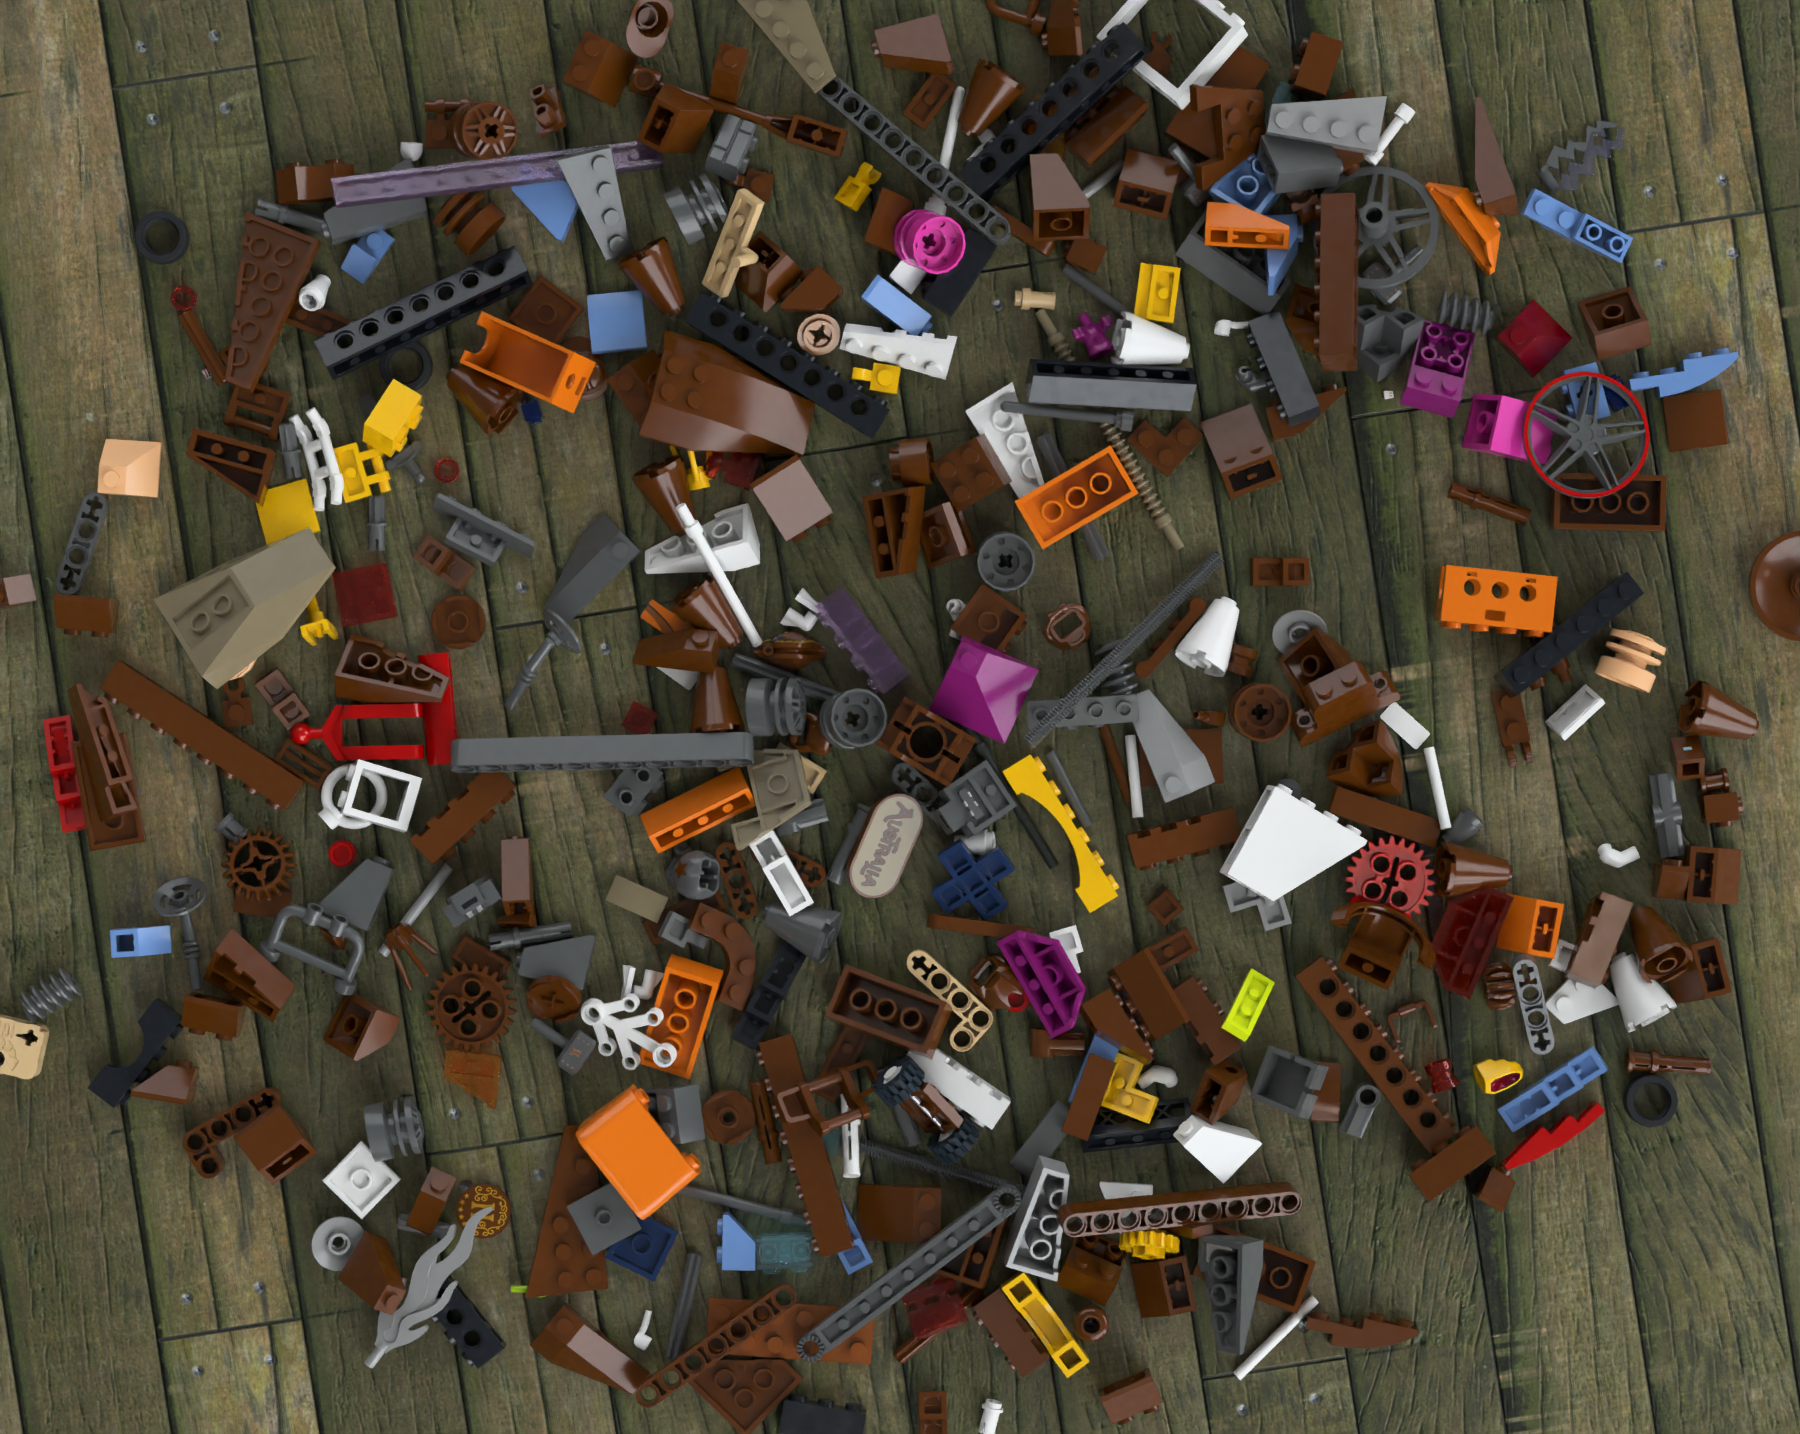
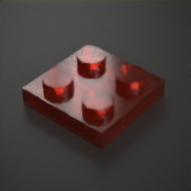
M387 562L332 573L343 628L398 617Z

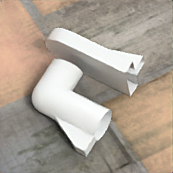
M802 588L795 600L811 610H808L807 614L803 616L790 607L780 623L785 626H795L804 631H809L819 618L817 614L827 617L829 610L816 602Z
M622 965L623 987L621 1000L631 992L636 969L633 966ZM645 969L642 986L633 985L632 994L637 995L639 999H650L654 988L663 978L664 973Z

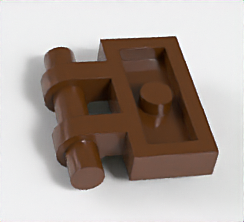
M467 97L456 101H445V98H436V101H425V112H436V120H425L426 148L455 149L449 138L448 128L450 120H446V112H455L456 109L465 103L481 100H470Z

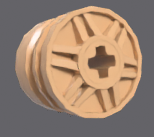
M1612 628L1609 635L1620 642L1616 644L1606 641L1605 646L1616 653L1614 657L1601 656L1594 673L1624 686L1650 693L1656 676L1645 668L1647 664L1660 666L1661 661L1651 657V653L1664 656L1666 648L1657 644L1652 638L1640 633Z

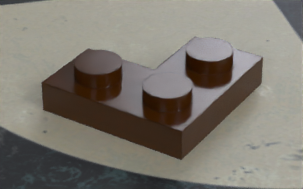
M1183 418L1165 438L1144 420L1126 441L1164 476L1168 477L1204 435Z

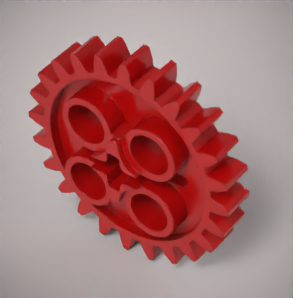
M1390 835L1388 843H1384L1382 837L1378 836L1377 845L1368 840L1369 849L1360 848V857L1351 856L1352 860L1356 863L1355 866H1346L1347 870L1352 872V875L1345 876L1344 879L1347 882H1351L1352 885L1346 887L1345 890L1346 892L1354 893L1349 901L1351 903L1359 901L1382 904L1380 901L1386 889V883L1383 878H1389L1393 860L1395 857H1398L1399 861L1393 873L1396 883L1389 885L1386 902L1382 905L1393 908L1412 920L1410 912L1415 911L1417 914H1421L1418 905L1428 906L1424 896L1433 895V892L1427 886L1434 885L1435 881L1427 876L1433 874L1434 870L1432 868H1425L1431 862L1430 859H1420L1424 853L1423 849L1414 852L1415 843L1413 841L1406 847L1404 837H1401L1398 843H1395L1393 835ZM1377 857H1386L1388 859L1386 868L1377 870L1373 867V862ZM1404 865H1412L1415 869L1414 874L1409 878L1401 877L1400 869ZM1369 883H1377L1380 886V890L1375 896L1365 894V888ZM1396 891L1406 893V899L1401 904H1395L1391 901L1392 895Z

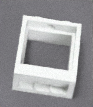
M359 759L355 761L354 765L349 764L345 780L349 781L347 791H341L337 804L338 807H341L340 814L403 833L406 832L422 778ZM362 770L407 782L395 821L351 808Z

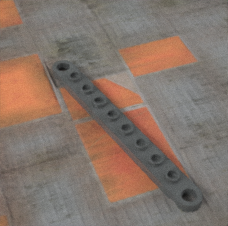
M1002 1185L803 1334L797 1344L799 1357L807 1362L819 1360L1003 1222L1008 1216L1016 1212L1021 1204L1020 1191L1013 1185ZM1004 1192L1011 1193L1015 1197V1202L1010 1206L1001 1204L999 1201L1001 1194ZM810 1340L815 1341L819 1346V1350L813 1354L807 1353L803 1348L804 1343Z

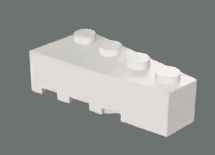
M936 1048L932 1060L910 1051L906 1053L924 1071L925 1077L922 1081L934 1085L939 1090V1094L941 1093L949 1099L948 1103L952 1104L960 1112L962 1109L972 1115L970 1119L983 1128L986 1125L992 1130L1011 1103L1010 1097L938 1048Z

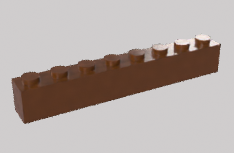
M117 660L100 686V689L106 692L104 694L106 699L116 705L121 702L128 706L127 712L139 720L142 717L152 722L150 725L152 729L162 735L165 732L175 737L173 740L175 744L185 750L189 747L198 752L196 757L208 765H211L212 762L221 767L219 772L230 780H234L235 777L244 782L242 787L255 796L258 792L268 798L266 803L278 811L281 808L289 809L306 784V781L274 762L271 757L122 660Z
M793 1034L759 1043L760 1050H757L756 1053L760 1066H765L768 1076L764 1077L768 1093L773 1092L775 1096L778 1093L794 1088L795 1084L803 1081L807 1083ZM796 1093L783 1097L784 1105L790 1117L804 1115ZM773 1103L772 1109L776 1120L781 1119L775 1103ZM807 1121L789 1125L782 1123L783 1130H780L781 1140L784 1146H789L791 1156L787 1157L791 1172H796L799 1183L795 1184L799 1199L805 1200L807 1210H804L803 1214L807 1226H812L815 1234L814 1237H811L815 1253L820 1252L822 1258L856 1248L823 1136H819Z

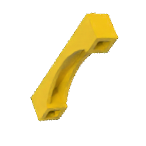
M1031 754L1002 772L1016 795L1022 792L1038 801L1057 819L1064 829L1074 849L1078 864L1079 886L1075 890L1089 913L1116 898L1118 895L1115 890L1119 886L1111 874L1108 876L1104 874L1101 866L1105 863L1097 850L1091 852L1086 843L1090 839L1082 827L1078 829L1075 827L1072 819L1076 816L1068 803L1062 806L1057 798L1061 792L1053 779L1048 782L1044 777L1043 772L1046 771V768L1040 758L1037 756L1033 759Z

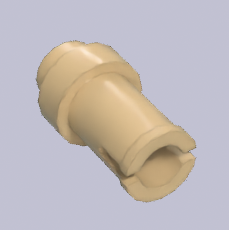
M1022 288L1021 291L1015 290L1014 306H1020L1021 310H1029L1030 308L1054 310L1055 292L1031 291V288Z

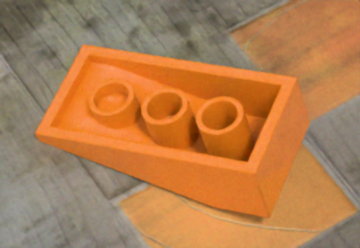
M1110 445L1016 500L1015 504L1043 550L1137 495L1138 491Z
M671 954L654 1007L662 1010L664 1018L657 1026L648 1025L646 1036L660 1044L669 1043L673 1045L677 1051V1057L670 1066L660 1067L653 1061V1053L642 1047L639 1055L641 1059L640 1064L690 1080L724 970ZM652 1013L651 1018L658 1020L657 1015ZM663 1049L664 1055L670 1056V1053Z

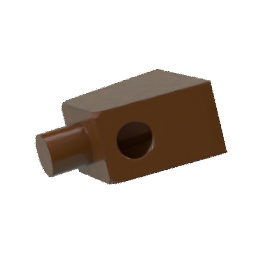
M1223 1060L1216 1066L1205 1070L1190 1111L1210 1125L1215 1124L1237 1103L1248 1076L1246 1071L1229 1060Z

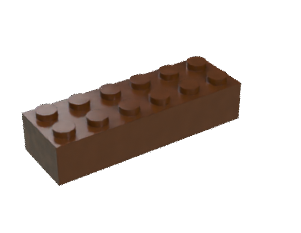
M1355 193L1321 194V203L1316 204V220H1318V229L1320 230L1315 231V244L1318 247V256L1320 257H1315V273L1320 283L1315 284V300H1317V308L1319 310L1314 312V324L1317 327V336L1319 337H1314V353L1316 354L1317 363L1321 362L1324 372L1357 371L1359 210Z

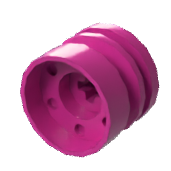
M925 209L912 210L904 215L896 225L893 235L894 250L903 262L934 274L946 273L956 267L963 257L966 246L965 234L956 221Z

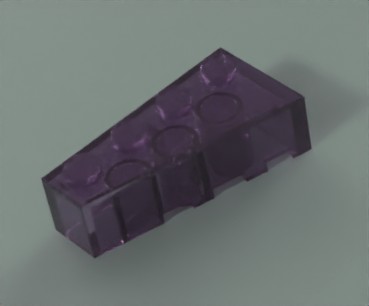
M842 586L815 606L819 611L815 616L825 628L829 625L836 633L832 638L842 650L846 647L853 655L849 660L859 672L863 669L870 677L866 682L876 694L881 691L887 697L912 677Z

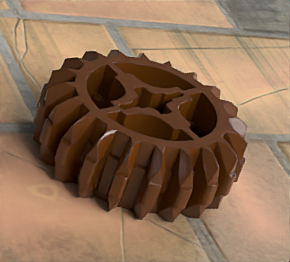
M260 827L256 830V836H253L252 831L247 829L246 835L248 838L243 839L238 834L237 838L240 843L237 846L231 841L228 843L233 852H223V856L229 858L230 862L224 861L221 863V866L223 868H230V870L224 872L222 876L224 879L233 878L228 882L227 886L231 889L238 885L235 890L237 896L242 895L246 891L244 895L246 901H250L253 894H255V901L257 903L261 902L262 894H265L268 901H272L270 892L274 891L280 897L282 892L278 887L281 884L286 889L290 887L284 881L285 878H295V875L292 872H288V869L297 868V864L295 862H288V860L296 855L293 851L285 852L291 847V844L285 842L280 845L284 838L281 834L272 839L274 831L271 829L267 831L265 836H263V829ZM257 844L271 845L277 849L279 854L264 856L258 849ZM249 847V860L241 864L240 867H237L240 855ZM257 859L266 862V864L262 865L261 871L252 867L256 865ZM281 863L279 874L269 883L268 873L270 869ZM254 874L260 881L261 887L249 886L243 883L239 876Z

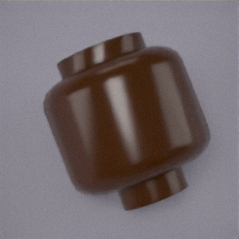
M1088 1304L1076 1311L1073 1317V1327L1080 1339L1085 1342H1096L1105 1337L1109 1329L1107 1314L1101 1307Z

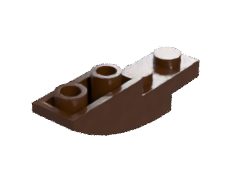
M1313 1311V1315L1307 1314L1303 1324L1307 1329L1329 1333L1328 1342L1330 1345L1345 1348L1389 1346L1418 1336L1419 1332L1417 1327L1412 1326L1413 1321L1397 1318L1396 1322L1385 1320V1315L1370 1312L1369 1316L1362 1315L1360 1326L1356 1325L1357 1321L1354 1319L1340 1317V1321L1329 1319V1314Z

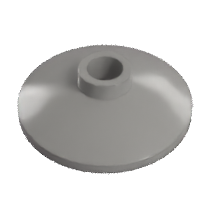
M1306 610L1291 611L1276 621L1272 631L1273 642L1276 648L1285 654L1315 627H1319L1328 635L1327 626L1324 620L1313 612Z
M342 1216L333 1217L321 1223L315 1230L311 1241L312 1252L317 1262L326 1269L342 1271L364 1234L363 1228L355 1220ZM336 1237L342 1238V1242L339 1245H334L333 1240Z

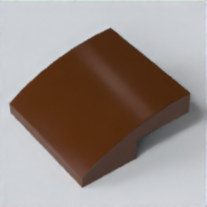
M1722 389L1663 397L1670 452L1729 444Z

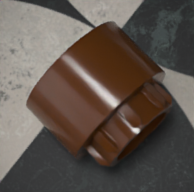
M929 437L900 440L899 445H893L890 448L889 464L893 481L896 483L903 482L904 487L934 484L935 472L930 466L934 462V455Z

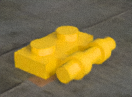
M357 442L334 448L339 471L344 480V490L342 493L345 503L373 496L370 487L372 484L378 483L381 493L391 491L389 484L391 477L389 471L385 470L382 460L384 453L367 444L368 450L360 452ZM371 459L375 474L367 476L363 461Z

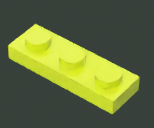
M1251 968L1221 1028L1245 1042L1250 1036L1275 982Z

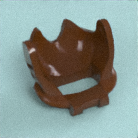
M1062 602L1057 609L1046 614L1049 619L1045 624L1042 634L1054 647L1060 650L1074 651L1089 640L1091 621L1085 608L1080 603L1065 605ZM1071 612H1075L1080 619V623L1071 632L1063 637H1059L1053 630V626Z
M991 955L987 958L981 956L977 964L968 970L971 974L969 979L970 992L993 1012L1000 1008H1011L1008 1002L1009 994H1023V988L1009 963L1001 955ZM990 964L996 965L995 970L982 985H979L977 979Z

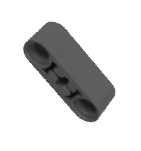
M1057 1099L1013 1155L1009 1164L1030 1179L1038 1156L1041 1155L1049 1158L1067 1135V1133L1061 1132L1069 1108Z

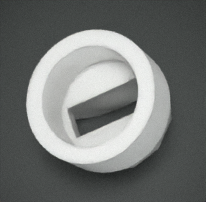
M401 142L400 152L404 159L410 158L411 162L421 157L423 143Z

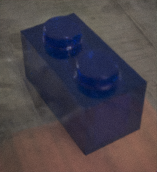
M1613 374L1609 376L1622 385L1624 384L1619 375ZM1603 386L1606 399L1614 413L1629 406L1619 394Z
M538 400L521 405L528 424L534 426L542 423V419H545Z

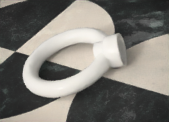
M354 763L344 764L334 769L327 776L322 786L321 802L323 810L318 815L332 830L338 825L348 829H361L372 824L340 814V811L333 804L332 792L335 784L342 777L346 776L349 764L354 765ZM362 770L361 775L368 778L376 789V803L369 813L381 816L386 808L388 799L386 784L380 774Z

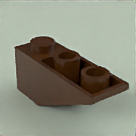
M1338 384L1329 385L1322 388L1323 393L1315 395L1320 405V415L1347 391L1346 387L1339 388ZM1277 400L1268 402L1269 408L1263 410L1272 442L1301 434L1318 418L1316 417L1288 427L1286 420H1280L1275 407L1278 404Z
M1109 988L1080 1006L1079 1013L1094 1035L1146 1066L1154 1059L1152 1057V1054H1154L1152 1047L1147 1040L1142 1041L1137 1033L1139 1030L1137 1023L1131 1016L1127 1017L1122 1009L1124 1007L1123 1001L1116 992L1113 994Z

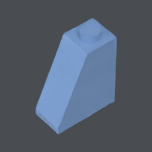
M521 164L520 169L515 168L509 181L512 184L511 190L559 242L564 243L579 208L567 182Z
M878 274L861 296L864 304L900 330H907V335L922 336L923 332L928 333L933 326L929 322L932 316Z

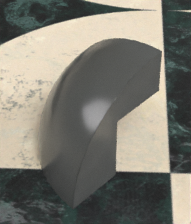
M1376 304L1358 306L1357 360L1373 380L1379 382L1384 379L1405 359L1421 332L1424 322L1422 317L1396 306L1392 311L1378 310Z

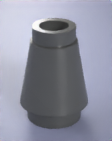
M1470 808L1466 811L1461 810L1451 824L1452 828L1447 829L1442 837L1446 842L1459 845L1480 831L1479 828L1484 823Z

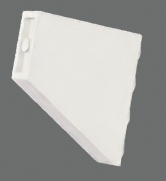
M1279 783L1277 787L1266 786L1220 870V873L1261 897L1275 901L1362 848L1368 841L1360 836L1361 831L1349 824L1346 827L1337 823L1339 819L1337 816L1327 811H1324L1323 814L1314 809L1316 804L1303 797L1300 800L1291 796L1293 793L1291 789Z

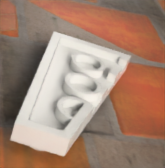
M846 323L839 349L946 380L957 336L948 335L947 339L935 338V335L932 333L923 332L922 336L907 335V330L896 329L889 333L883 332L881 327Z
M1013 382L965 412L978 434L985 433L1012 480L1009 483L1018 499L1044 485V481L1023 414L1003 412L1000 408L1003 401L1018 402Z

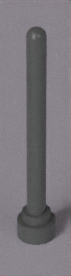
M1003 401L1000 405L1003 412L1115 424V427L1120 428V431H1132L1134 410L1131 409L1109 413Z

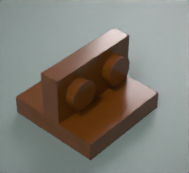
M952 502L941 504L923 512L920 546L929 569L977 552L962 511L957 512Z

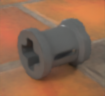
M232 812L214 830L217 833L221 832L236 846L240 843L237 838L238 834L243 839L247 838V829L234 819Z

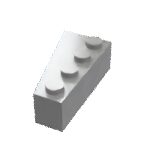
M1387 96L1272 104L1269 108L1265 135L1375 155L1378 150Z

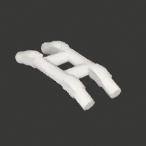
M313 407L306 412V415L310 419L319 439L313 441L311 431L307 425H304L298 414L293 415L288 420L295 425L296 435L299 438L300 444H302L312 480L313 510L324 511L327 488L323 478L330 476L331 504L333 505L342 504L344 480L342 474H340L330 439L329 426L324 418H321L316 408ZM319 450L323 451L326 466L321 468L315 453Z

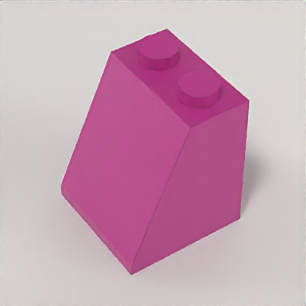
M1473 394L1462 448L1529 463L1523 447L1522 427L1525 413L1530 403L1503 395ZM1539 408L1536 409L1537 412L1557 422L1556 417ZM1533 418L1531 426L1533 450L1539 463L1546 464L1547 458L1551 453L1550 444L1553 431Z

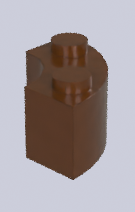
M342 159L325 160V165L304 167L302 162L286 164V169L275 171L278 204H303L342 200L356 192L354 164L342 163Z

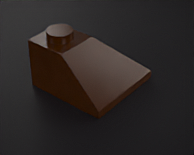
M1295 284L1285 322L1303 350L1315 354L1314 337H1319L1317 336V327L1314 324V312L1319 310L1317 308V300H1315V290Z
M1315 627L1282 655L1277 662L1305 704L1302 689L1307 684L1353 662V660L1342 646L1319 627Z
M357 994L344 995L323 1040L346 1056L358 1061L387 1045L396 1031L401 1018L386 1008Z
M176 1059V1063L167 1065L131 1090L130 1096L186 1105L195 1098L200 1067L192 1066V1061Z

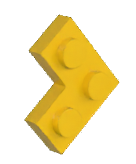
M1117 1053L1114 1060L1116 1065L1101 1106L1150 1124L1159 1098L1135 1089L1144 1064L1134 1058Z

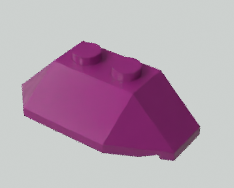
M1018 930L997 941L999 948L1050 1037L1053 1038L1073 1028L1086 987L1059 940Z

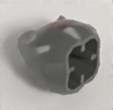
M681 842L673 846L674 857L665 870V877L668 883L682 896L689 899L703 900L714 895L719 888L720 865L718 861L707 852L692 850L686 843Z

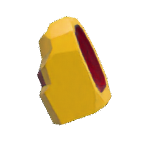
M1486 1059L1473 1065V1074L1482 1093L1496 1094L1518 1083L1523 1077V1069L1515 1061Z

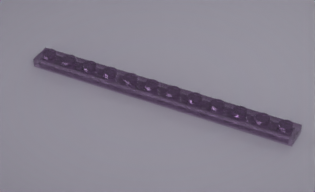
M639 141L608 144L611 147L616 174L658 169L664 166L663 154ZM606 145L331 178L330 186L335 208L561 181L565 180V177L555 158Z

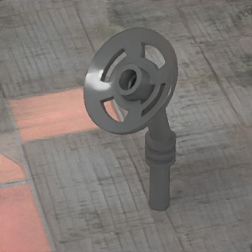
M550 609L543 611V619L549 631L546 634V639L529 662L522 666L519 674L516 676L517 682L504 703V706L510 710L515 708L526 687L532 684L538 673L537 668L553 646L558 647L561 645L566 650L575 654L582 652V645L574 631L557 613Z
M181 877L162 885L155 892L152 898V905L154 910L160 915L167 917L180 916L185 943L182 945L186 947L183 953L187 954L184 956V959H187L191 991L202 989L198 961L201 955L197 953L200 951V948L197 947L199 941H196L191 911L199 907L205 900L207 889L200 879ZM181 887H191V888L189 889V891H185V890H178V891H175V892L173 891V890H175V889H177V888H181ZM200 891V897L197 901V893ZM166 897L164 902L165 907L161 908V902L163 898Z

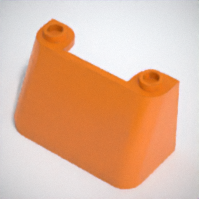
M632 1084L584 1120L576 1131V1137L587 1154L640 1219L645 1220L701 1173V1164L693 1153H681L648 1112V1102L650 1099L642 1088L637 1089Z

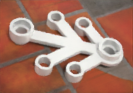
M630 993L622 1000L603 1003L596 998L588 999L583 1003L581 1017L586 1024L593 1025L599 1042L598 1050L603 1056H610L617 1049L616 1041L608 1037L606 1025L614 1030L623 1057L622 1065L625 1069L634 1070L641 1061L639 1054L632 1050L629 1039L652 1052L653 1061L660 1067H668L675 1061L677 1051L673 1045L669 1043L660 1044L634 1029L646 1025H659L664 1018L661 1009L654 1007L646 1014L619 1020L610 1014L623 1010L626 1012L635 1011L640 1005L637 995ZM627 999L632 1000L634 1006H629ZM592 1007L595 1008L599 1012V1014H594L592 1012ZM651 1013L656 1014L658 1020H653ZM604 1043L609 1044L611 1050H607L604 1047ZM663 1049L667 1050L670 1056L664 1055ZM627 1058H633L635 1064L629 1063Z

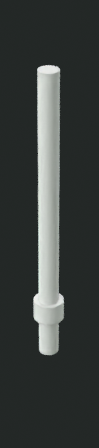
M686 503L679 504L676 510L685 525L684 530L687 536L695 542L752 646L757 647L761 645L763 641L703 536L702 526L698 520H694Z

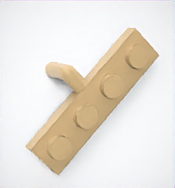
M745 188L737 190L702 281L705 287L720 298L729 296L739 267L754 264L759 259L758 255L748 248V244L765 202Z

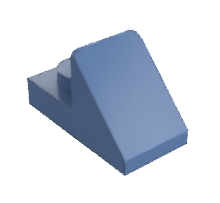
M383 230L362 236L356 245L353 243L341 269L364 285L395 242V239Z

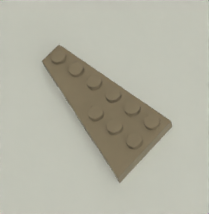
M736 0L814 93H817L836 77L807 0Z

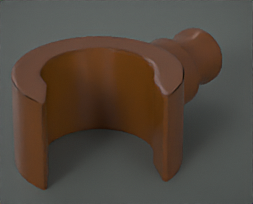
M1206 709L1195 710L1193 718L1198 719L1199 723L1224 727L1226 713Z

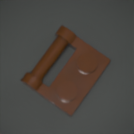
M257 383L253 393L235 386L225 415L224 425L230 427L236 425L266 435L268 439L277 442L279 439L278 426L284 421L292 394ZM239 406L273 417L272 426L238 415Z

